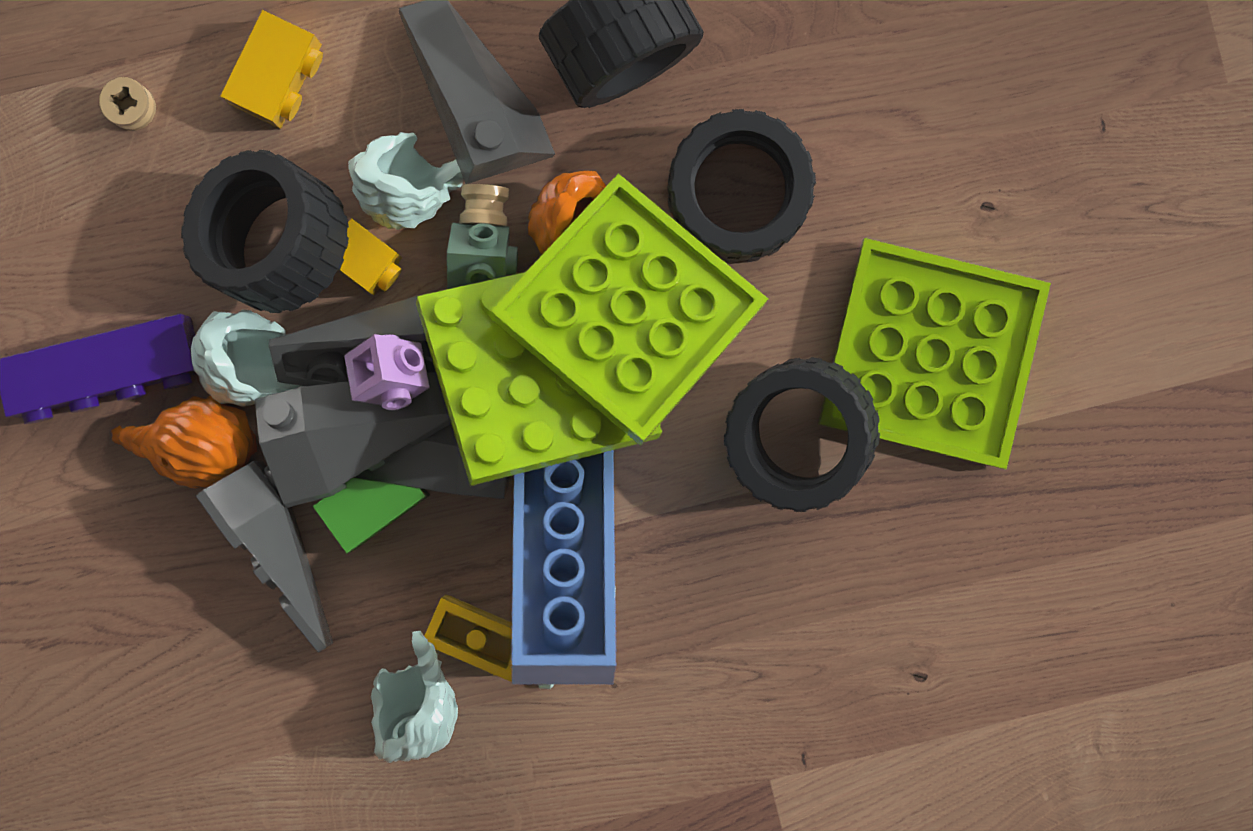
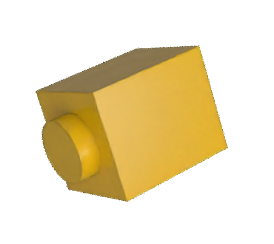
M351 218L348 221L349 227L347 228V237H349L348 247L345 249L344 261L340 271L373 295L376 294L379 288L385 292L392 286L402 271L398 266L402 257Z

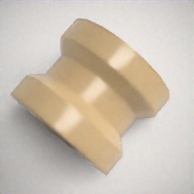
M118 77L109 81L103 87L99 96V106L103 115L109 121L127 131H138L145 128L153 120L156 113V102L153 95L139 82L128 77ZM128 93L130 94L129 97L126 98L124 101H119L126 97Z
M485 184L462 185L461 195L466 200L465 210L460 214L459 223H486L493 226H507V217L503 213V206L509 199V188Z

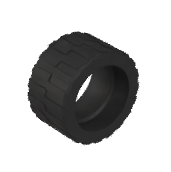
M569 0L545 21L539 32V40L575 104L581 108H591L622 97L663 74L689 55L699 45L704 31L686 0Z
M732 109L731 112L714 114L710 116V119L703 123L700 122L693 127L691 133L686 138H683L677 147V153L675 158L672 159L668 177L669 211L678 224L720 259L726 260L725 262L737 263L738 261H747L749 263L758 261L766 255L770 256L779 251L785 243H788L806 220V215L812 207L815 197L813 190L816 184L815 172H813L811 164L813 160L809 150L805 149L802 144L803 140L796 131L793 132L786 126L785 122L779 118H772L766 115L765 112ZM746 144L759 148L776 161L783 173L785 196L781 209L769 223L759 229L749 232H732L722 229L712 223L698 205L695 196V177L705 158L722 146Z
M247 150L233 157L229 156L223 159L219 165L211 168L204 175L199 185H196L183 215L184 223L181 227V238L183 239L184 246L182 249L193 273L202 278V282L259 311L265 310L269 313H281L286 310L293 311L319 297L318 294L325 288H328L334 280L333 277L337 270H340L344 261L345 249L348 247V219L344 214V206L340 198L334 195V191L328 185L279 154L275 155L267 150ZM286 198L288 216L279 242L264 259L250 267H246L244 247L253 222L268 206Z
M814 357L809 359H789L783 364L779 365L778 363L747 383L748 386L738 393L725 421L727 427L724 434V446L727 448V460L730 468H733L737 475L736 479L752 493L753 497L761 502L769 503L773 508L780 510L789 509L794 510V512H806L810 509L819 510L828 507L835 500L839 501L856 486L875 457V449L879 444L880 433H878V423L880 420L878 411L875 410L872 402L874 399L869 390L866 391L860 383L861 380L854 374L844 370L843 366ZM810 389L824 395L834 403L845 420L848 430V442L845 453L840 462L823 475L808 478L790 474L778 467L770 459L762 445L759 422L763 410L775 396L787 390Z

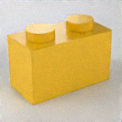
M262 10L220 97L229 105L281 129L285 120L291 121L298 112L302 101V95L298 93L306 76L312 78L321 64L323 52L319 50L322 44L314 34Z
M445 594L441 597L424 636L428 639V642H431L438 651L512 682V622Z

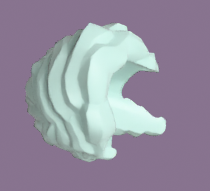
M400 132L398 135L381 136L372 140L367 145L365 152H360L348 161L349 172L353 181L352 192L359 200L360 207L366 214L372 217L374 222L388 229L416 228L419 223L432 219L442 204L450 200L449 193L463 185V176L456 159L443 164L440 168L429 164L414 148V144L417 141V136L414 133Z
M241 310L237 314L213 311L198 330L191 346L192 365L200 377V383L204 390L221 404L232 403L244 407L255 404V399L305 387L277 382L269 349V340L286 335V330L275 321L271 322L251 310Z
M421 631L412 632V646L418 658V664L415 666L408 665L405 670H398L395 673L381 669L373 682L374 688L371 693L374 717L371 723L375 735L374 753L379 759L383 758L388 763L398 760L410 761L411 759L428 758L430 754L443 749L452 737L458 718L455 693L441 670L442 661L437 659L438 654L435 651V646L428 642V639L424 637Z

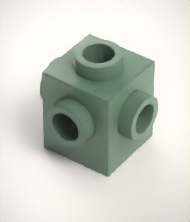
M452 223L447 249V289L517 274L518 247L509 246L510 227L493 226L486 223Z

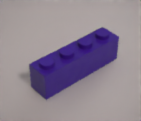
M177 314L0 358V396L5 416L23 418L24 424H32L52 419V410L69 406L71 413L81 412L99 407V398L116 394L117 401H125L145 396V387L163 383L164 390L192 384L191 375L197 373L193 368L191 346L193 338L196 336L191 317Z

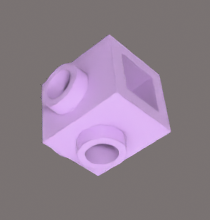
M374 334L344 355L351 396L354 401L379 404L384 409L397 410L408 406L413 398L429 388L421 343L401 340L396 335L381 336Z

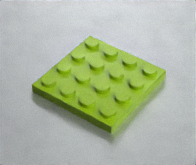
M618 173L490 310L489 318L641 446L764 307L768 298Z
M864 238L833 362L843 366V369L850 374L857 376L866 391L869 390L874 399L872 402L875 410L878 411L879 439L987 466L1007 469L1051 283ZM824 397L818 424L848 431L839 409L832 401Z
M526 272L417 296V310L470 486L638 444L489 318L490 310ZM660 425L645 442L659 439L662 434Z

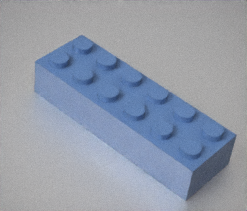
M613 450L514 475L512 684L614 683L616 633Z

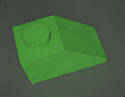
M354 477L345 482V489L333 496L323 498L313 505V508L344 551L349 553L367 542L430 495L426 489Z

